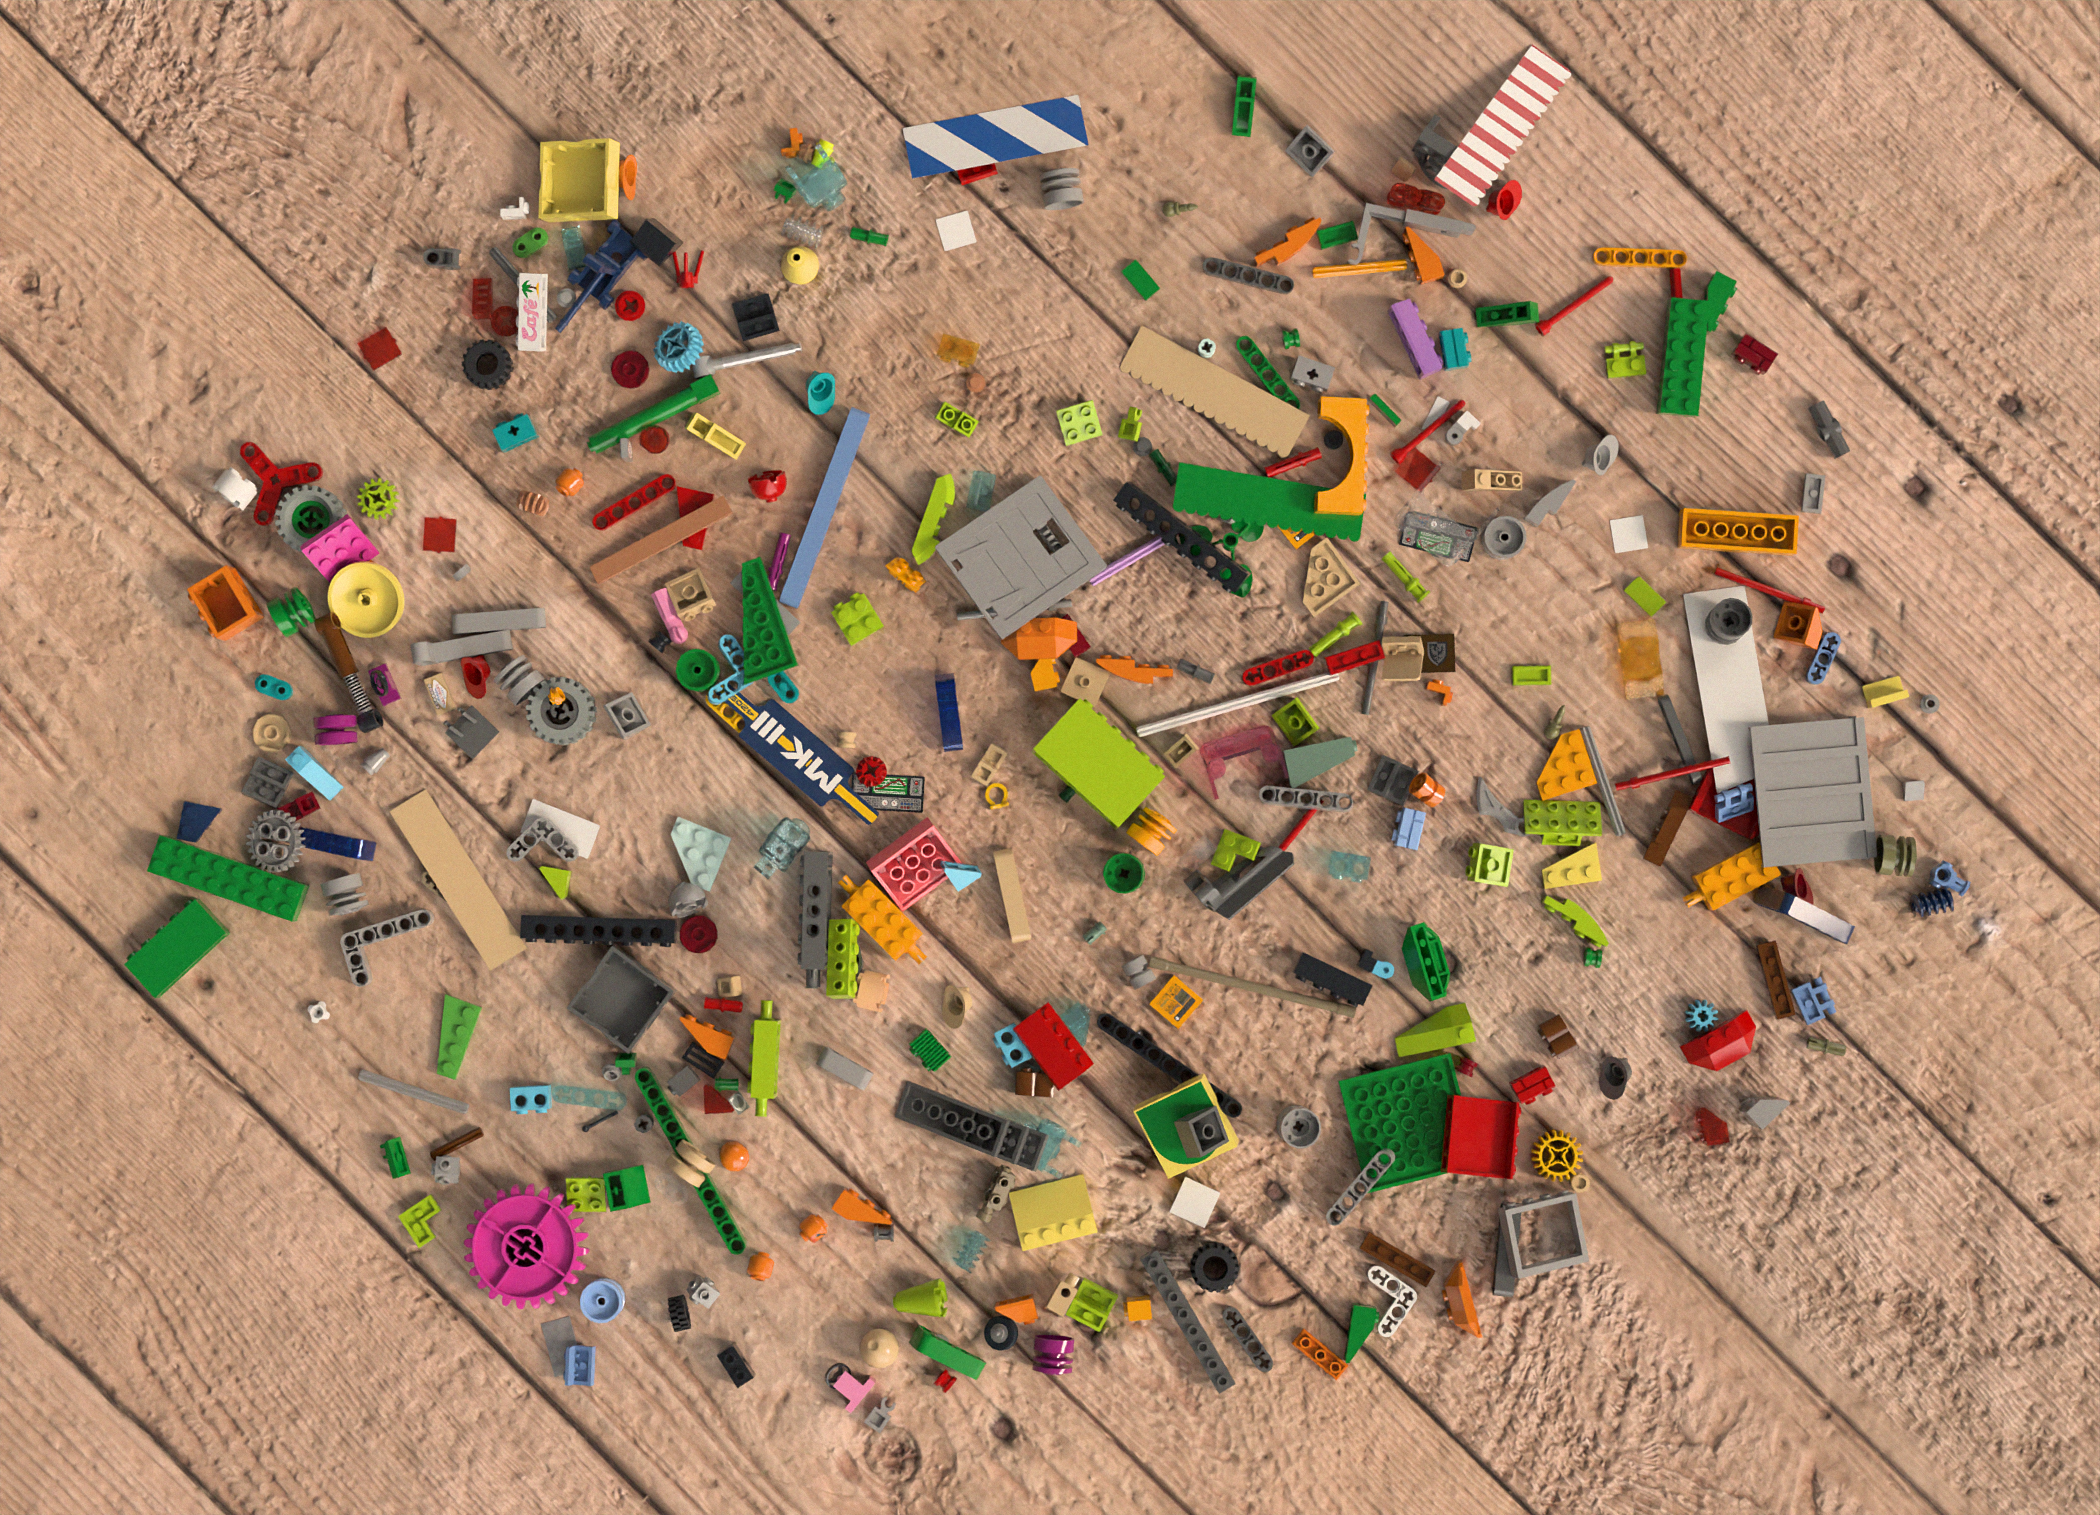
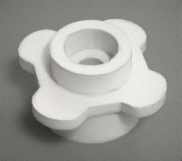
M320 1001L317 1005H310L308 1007L313 1023H318L319 1020H326L330 1017V1013L325 1008V1002Z

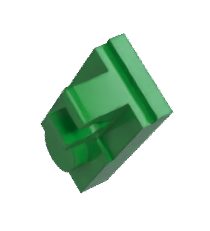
M401 1137L385 1141L384 1144L380 1145V1148H385L386 1155H383V1158L388 1159L393 1179L411 1174Z

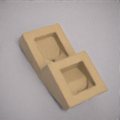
M992 742L971 777L988 786L1009 752Z

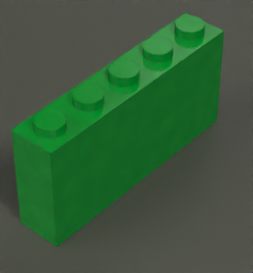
M190 899L183 906L185 908L183 911L173 914L169 918L171 922L166 926L162 925L159 927L152 939H146L141 944L142 948L138 952L134 951L126 958L128 961L124 965L154 998H160L231 933L200 899Z

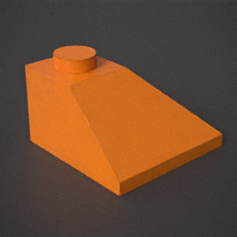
M1784 601L1773 638L1817 650L1822 635L1818 608Z
M1033 1294L995 1303V1310L1018 1323L1023 1322L1024 1325L1035 1323V1319H1038Z

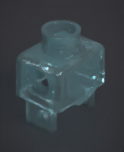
M819 143L815 148L824 159V162L801 178L798 177L790 164L785 168L794 180V187L810 207L815 208L822 203L826 211H831L845 201L846 198L840 190L847 185V180L833 157L829 158Z
M788 817L783 818L769 833L760 847L759 852L763 857L753 868L767 879L777 869L786 872L810 841V830L807 824L798 818H793L792 820ZM765 866H769L771 870H767Z
M1042 1118L1038 1126L1026 1120L1025 1126L1049 1135L1037 1169L1041 1172L1045 1170L1061 1179L1063 1173L1049 1165L1048 1162L1056 1158L1063 1138L1078 1148L1081 1146L1082 1141L1067 1133V1128L1048 1118Z

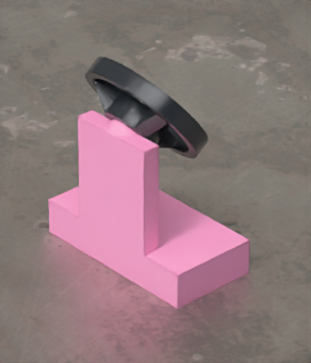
M844 1363L832 1365L825 1374L827 1385L830 1388L837 1389L850 1400L845 1407L850 1413H852L876 1383V1380L870 1376L862 1385L851 1376L850 1368ZM839 1367L838 1371L833 1374V1378L828 1380L831 1371ZM843 1367L847 1368L848 1372L845 1371L843 1373Z

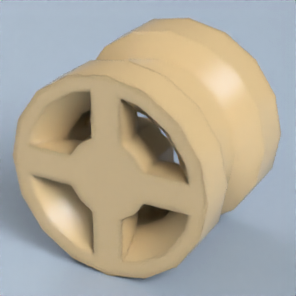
M837 732L839 737L837 748H856L854 743L856 733Z

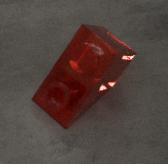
M1697 1106L1698 1111L1695 1112L1697 1123H1700L1701 1126L1699 1131L1700 1142H1703L1706 1146L1729 1143L1727 1123L1705 1107Z

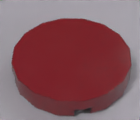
M629 350L615 357L612 362L611 372L617 384L623 388L634 389L639 388L646 382L649 377L650 368L648 361L642 354Z
M693 916L682 924L680 940L688 951L705 953L715 946L718 939V929L710 918Z

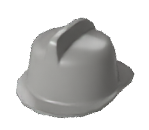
M1607 435L1599 444L1588 447L1582 465L1595 471L1600 476L1604 475L1618 454L1619 445L1616 437Z

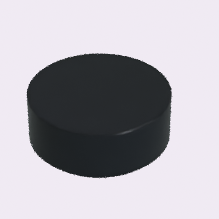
M1331 430L1326 433L1324 444L1328 449L1336 450L1343 444V436L1339 431Z

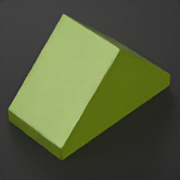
M547 866L540 867V871L561 900L567 898L571 871Z

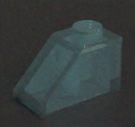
M1078 1001L1061 1013L1060 1016L1080 1044L1084 1046L1086 1045L1090 1021L1088 1013L1091 1011L1085 1003L1081 1004Z

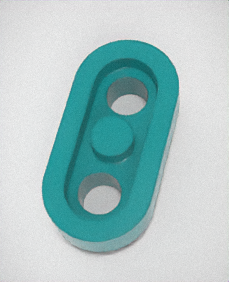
M784 671L768 677L770 686L785 703L790 704L798 700L799 690ZM777 675L781 676L779 683L774 680ZM789 690L793 691V696L790 698L786 695Z
M262 674L255 680V688L265 695L283 701L290 699L293 695V687L286 681L267 674ZM264 680L267 681L266 687H262L261 685L262 681ZM281 687L285 688L284 694L279 693Z

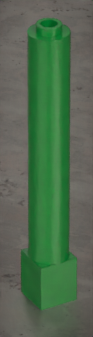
M709 374L690 384L689 387L589 436V441L586 443L591 452L595 451L596 454H599L620 443L621 438H630L721 393L712 375Z

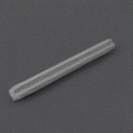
M1589 726L1583 727L1580 731L1616 836L1624 835L1626 831L1591 728Z
M361 1070L358 1079L463 1114H466L469 1109V1104L366 1070Z

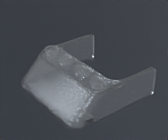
M1440 461L1397 513L1394 523L1400 531L1442 565L1453 566L1487 527L1500 508L1496 507L1476 532L1465 530L1424 495L1426 484L1443 465V462Z

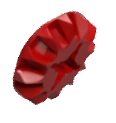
M625 291L617 297L615 310L623 320L634 321L641 318L645 312L646 304L638 292ZM625 300H627L630 303H635L634 310L636 312H633L630 309L626 310L627 304Z
M874 756L865 757L857 765V778L866 786H877L886 778L887 768L880 758ZM868 764L872 768H877V770H875L876 778H874V776H872L871 774H866V772L868 771Z

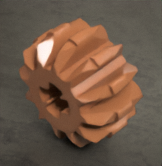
M522 490L517 497L516 507L528 513L545 516L550 500L547 497Z

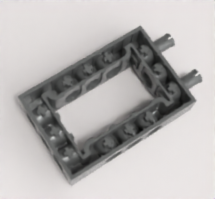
M804 851V855H801L800 867H804V875H800V887H803V894L799 896V906H803V914H799V926H802V934H798V945H802V949L798 953V965H801V969H806L805 988L816 989L820 987L821 970L827 969L829 920L831 919L833 852ZM814 886H817L819 889L817 896L813 893ZM814 905L818 908L817 915L812 912ZM813 924L818 928L817 934L812 932Z

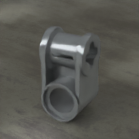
M431 248L424 252L423 259L430 268L461 269V266H459L460 249ZM432 254L438 255V259L434 263L428 261L429 256Z

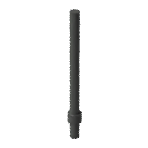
M1381 601L1379 616H1376L1375 622L1377 628L1374 641L1379 640L1380 644H1382L1384 626L1387 625L1388 620L1386 615L1389 602ZM1379 660L1370 663L1362 714L1369 715Z

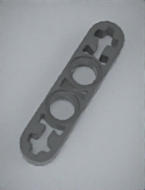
M1233 1306L1226 1307L1223 1310L1222 1317L1255 1366L1262 1372L1270 1371L1273 1367V1360L1238 1309ZM1228 1311H1231V1312H1234V1311H1235V1312H1236V1314L1234 1315V1316H1235V1319H1236L1237 1321H1239V1319H1241L1242 1322L1237 1323V1324L1232 1328L1231 1325H1233L1234 1322H1233V1320H1232L1231 1318H1229V1319L1226 1318V1317L1228 1316L1227 1312H1228ZM1245 1326L1248 1329L1247 1334L1239 1336L1237 1334L1238 1327ZM1250 1342L1258 1343L1259 1348L1256 1352L1248 1350ZM1263 1350L1264 1353L1261 1354V1356L1264 1358V1360H1270L1268 1361V1367H1265L1264 1365L1259 1366L1261 1364L1259 1357H1257L1256 1359H1254L1253 1357L1259 1355Z

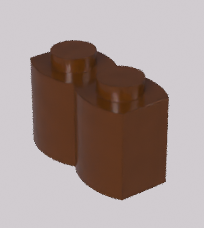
M1560 1014L1538 1025L1540 1030L1537 1032L1543 1041L1547 1040L1550 1045L1547 1049L1552 1057L1556 1056L1557 1059H1560L1579 1048Z
M1020 1068V1071H1016L1015 1095L1053 1097L1054 1084L1042 1069H1040V1072H1032V1068Z

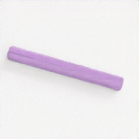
M1158 535L1107 565L1105 570L1091 578L1089 582L1092 586H1095L1165 545L1161 541L1162 537Z

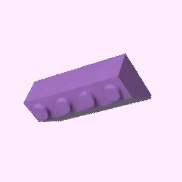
M1410 299L1391 305L1387 312L1419 380L1441 371L1443 360L1439 354L1436 355L1433 349L1435 343L1432 337H1428L1425 332L1427 327L1424 320H1420L1417 315L1419 310L1416 303H1412Z

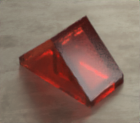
M709 1083L705 1084L703 1087L705 1114L732 1113L735 1110L731 1103Z

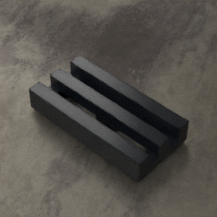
M695 1042L690 1044L682 1056L684 1060L713 1079L725 1063L708 1053ZM693 1047L719 1065L715 1066L692 1050ZM689 1053L697 1059H699L700 1061H702L703 1063H705L706 1065H708L709 1067H711L712 1069H714L715 1071L712 1073L702 1065L698 1064L697 1062L689 1058Z

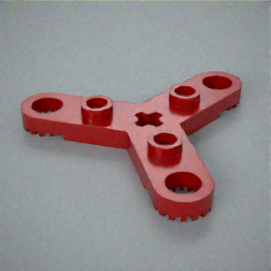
M246 442L240 448L241 457L263 481L253 514L254 521L261 526H268L272 523L284 488L316 482L323 476L322 467L315 462L278 469L257 444ZM252 446L255 454L252 457H247L245 450L247 447ZM311 467L318 469V473L314 477L308 475V470ZM276 475H278L277 478L280 479V482H276L275 485H273L271 477H275ZM262 511L268 513V518L264 522L259 520V513Z

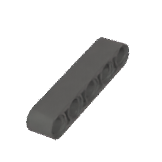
M1502 1201L1500 1208L1505 1207V1204L1510 1202ZM1521 1213L1512 1214L1517 1245L1519 1243ZM1499 1216L1492 1295L1513 1297L1515 1278L1511 1277Z

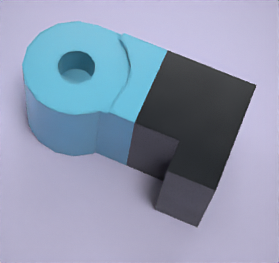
M1364 948L1356 966L1385 979L1392 977L1394 974L1393 965L1389 962H1381L1372 958L1373 952Z

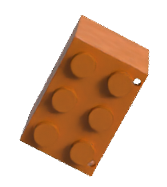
M225 565L187 589L189 592L187 596L193 605H197L199 609L197 613L202 621L206 620L209 625L207 629L213 638L216 637L226 641L265 617L236 568Z

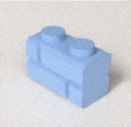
M1404 807L1401 811L1398 810L1396 822H1399L1398 828L1393 830L1391 838L1395 846L1418 850L1426 816L1425 812Z

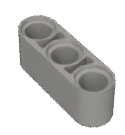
M826 1046L816 1062L820 1067L862 1090H865L874 1074Z

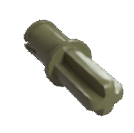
M1809 1036L1807 1040V1049L1844 1056L1846 1053L1845 1045L1829 1042V1039L1825 1041Z

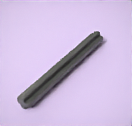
M497 247L492 248L489 251V255L517 286L519 272ZM547 305V321L552 323L556 320L557 316Z

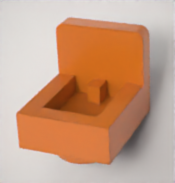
M790 128L792 147L781 149V154L786 156V158H796L800 153V145L804 144L803 135L799 133L797 128Z
M1432 679V682L1428 681L1425 690L1443 694L1441 706L1451 703L1453 692H1450L1451 687L1443 685L1444 682Z

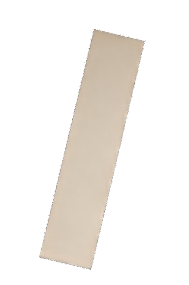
M425 789L389 811L490 971L526 949L527 947L427 790Z

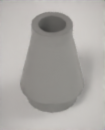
M381 748L379 751L363 759L364 762L361 765L370 775H373L379 771L390 755Z

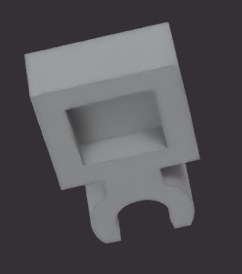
M887 1396L882 1399L881 1408L875 1405L864 1423L881 1433L891 1418L887 1412L892 1411L896 1406L895 1402L890 1407L885 1405Z

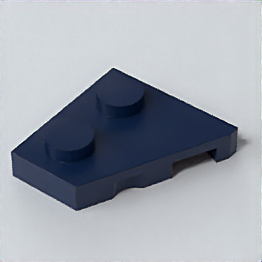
M184 801L177 839L197 843L205 830L211 826L212 821L221 813L222 808Z

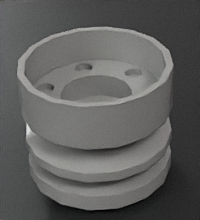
M1059 168L1040 175V181L1043 183L1041 185L1042 190L1050 191L1043 195L1046 210L1068 209L1084 203L1082 189L1073 188L1081 183L1080 178H1077L1079 176L1078 169Z
M525 655L505 665L494 679L496 685L503 683L500 686L502 691L511 687L507 697L515 706L525 701L529 695L534 693L533 689L536 686L539 687L541 682L546 680L538 670L528 673L532 663L525 664L527 661Z
M360 873L320 884L323 896H333L334 900L326 903V906L336 905L335 909L328 911L329 916L350 914L369 905L368 900H358V898L366 896V892L356 893L355 890L363 886Z
M1291 1105L1285 1108L1279 1114L1276 1122L1279 1136L1287 1144L1297 1149L1312 1146L1318 1140L1321 1133V1123L1318 1117L1311 1110L1301 1105ZM1296 1121L1301 1124L1299 1130L1293 1128L1296 1125Z

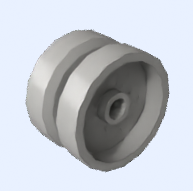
M1500 516L1493 519L1487 524L1481 535V544L1484 551L1490 557L1497 560H1507L1514 557L1524 548L1526 542V531L1523 524L1510 516ZM1503 534L1506 535L1505 539L1507 541H1503L1501 539V536Z

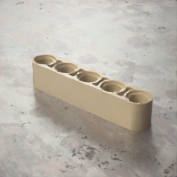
M1012 848L993 851L1012 942L1018 943L1032 940Z

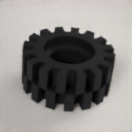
M679 1295L668 1298V1310L674 1332L691 1329L690 1313L685 1296Z

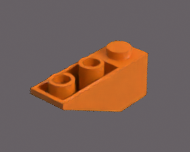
M1409 226L1405 227L1402 237L1405 245L1408 244L1410 249L1408 257L1411 263L1414 262L1416 269L1413 271L1416 281L1419 280L1422 285L1442 279L1445 274L1439 256Z
M686 1014L685 1017L680 1016L679 1020L708 1053L722 1059H727L735 1037L732 1036L733 1032L723 1028L721 1031L714 1029L715 1025L706 1021L703 1024L696 1021V1017Z
M845 1188L831 1208L847 1220L889 1225L893 1221L890 1219L891 1215L883 1209L881 1211L874 1208L875 1204L868 1199L864 1201L858 1197L859 1193L852 1188H849V1190Z

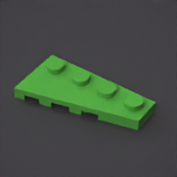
M445 994L437 1074L456 1080L482 1007Z

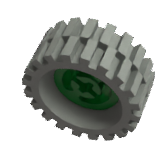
M304 485L301 489L297 487L292 489V494L287 493L284 495L286 498L284 502L280 500L278 504L281 506L280 511L276 510L275 513L278 516V520H275V525L280 529L277 530L278 534L284 538L282 540L286 544L302 552L300 549L302 544L347 515L346 509L342 507L344 504L341 500L337 499L336 495L314 485L312 487ZM318 507L323 511L324 517L322 518L320 514L310 511L306 512L303 516L302 514L308 508ZM316 518V522H309L310 519ZM303 523L307 528L315 530L320 529L322 525L323 528L315 534H307L302 529L301 524Z

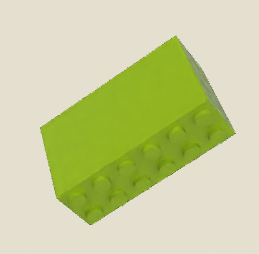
M1079 698L1033 748L1032 753L1064 783L1071 786L1076 794L1114 829H1118L1165 778L1163 775L1164 770L1157 764L1153 766L1149 762V756L1143 751L1139 753L1134 748L1136 745L1129 738L1125 740L1120 735L1122 732L1115 725L1111 727L1106 722L1108 719L1101 712L1096 713L1092 710L1093 705L1088 700Z

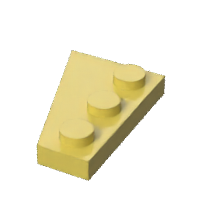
M1596 842L1542 869L1544 889L1601 881L1602 877Z

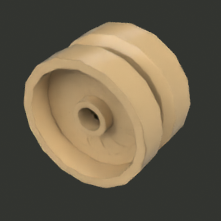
M682 1140L676 1147L677 1152L681 1156L672 1153L665 1162L684 1180L699 1187L705 1180L702 1172L710 1173L715 1167V1163L700 1149Z

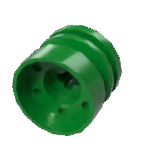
M297 587L291 589V594L287 591L284 593L285 603L279 597L266 603L272 619L287 638L299 632L297 622L306 628L308 626L307 620L313 624L316 619L310 602Z
M1120 853L1107 861L1104 866L1103 877L1111 890L1117 893L1128 894L1135 892L1141 887L1145 880V869L1139 858L1132 854ZM1123 868L1130 871L1127 879L1120 876Z

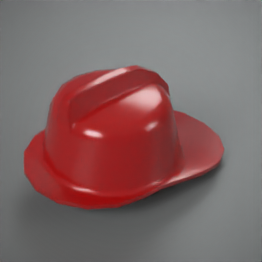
M1509 180L1501 189L1493 191L1489 196L1486 211L1499 216L1502 220H1507L1521 202L1522 189L1519 182Z
M483 655L473 658L463 657L461 659V668L465 686L474 698L482 699L486 694L485 681L491 674L490 667Z

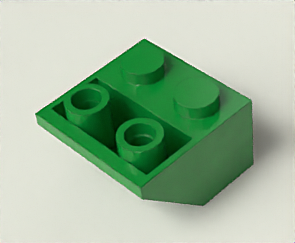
M644 1164L608 1171L603 1174L610 1212L651 1203Z

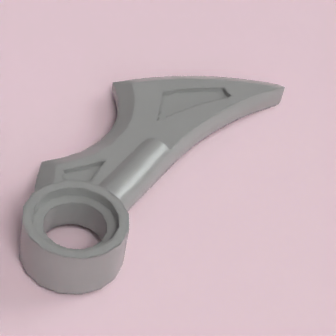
M1479 777L1476 791L1479 815H1491L1497 818L1507 833L1517 834L1521 837L1529 836L1530 834L1522 833L1518 829L1519 823L1524 822V818L1519 819L1502 805L1488 789L1482 777Z

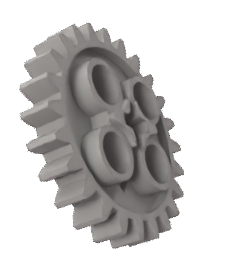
M270 810V812H263V815H258V821H252L255 827L248 828L252 834L246 835V837L251 839L250 842L246 843V845L251 846V849L248 850V853H253L251 860L257 859L255 865H262L261 869H268V872L287 871L288 867H294L293 862H299L297 855H303L300 848L305 847V845L301 844L305 837L300 836L304 830L298 829L301 823H294L296 817H290V813H284L283 810ZM262 837L267 839H273L276 841H286L289 842L290 845L278 844L277 842L264 841L262 840Z

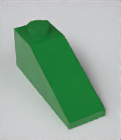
M1524 301L1476 308L1477 327L1538 323V303Z
M1352 1303L1344 1355L1345 1363H1350L1374 1329V1324L1378 1323L1379 1312H1377L1375 1306Z

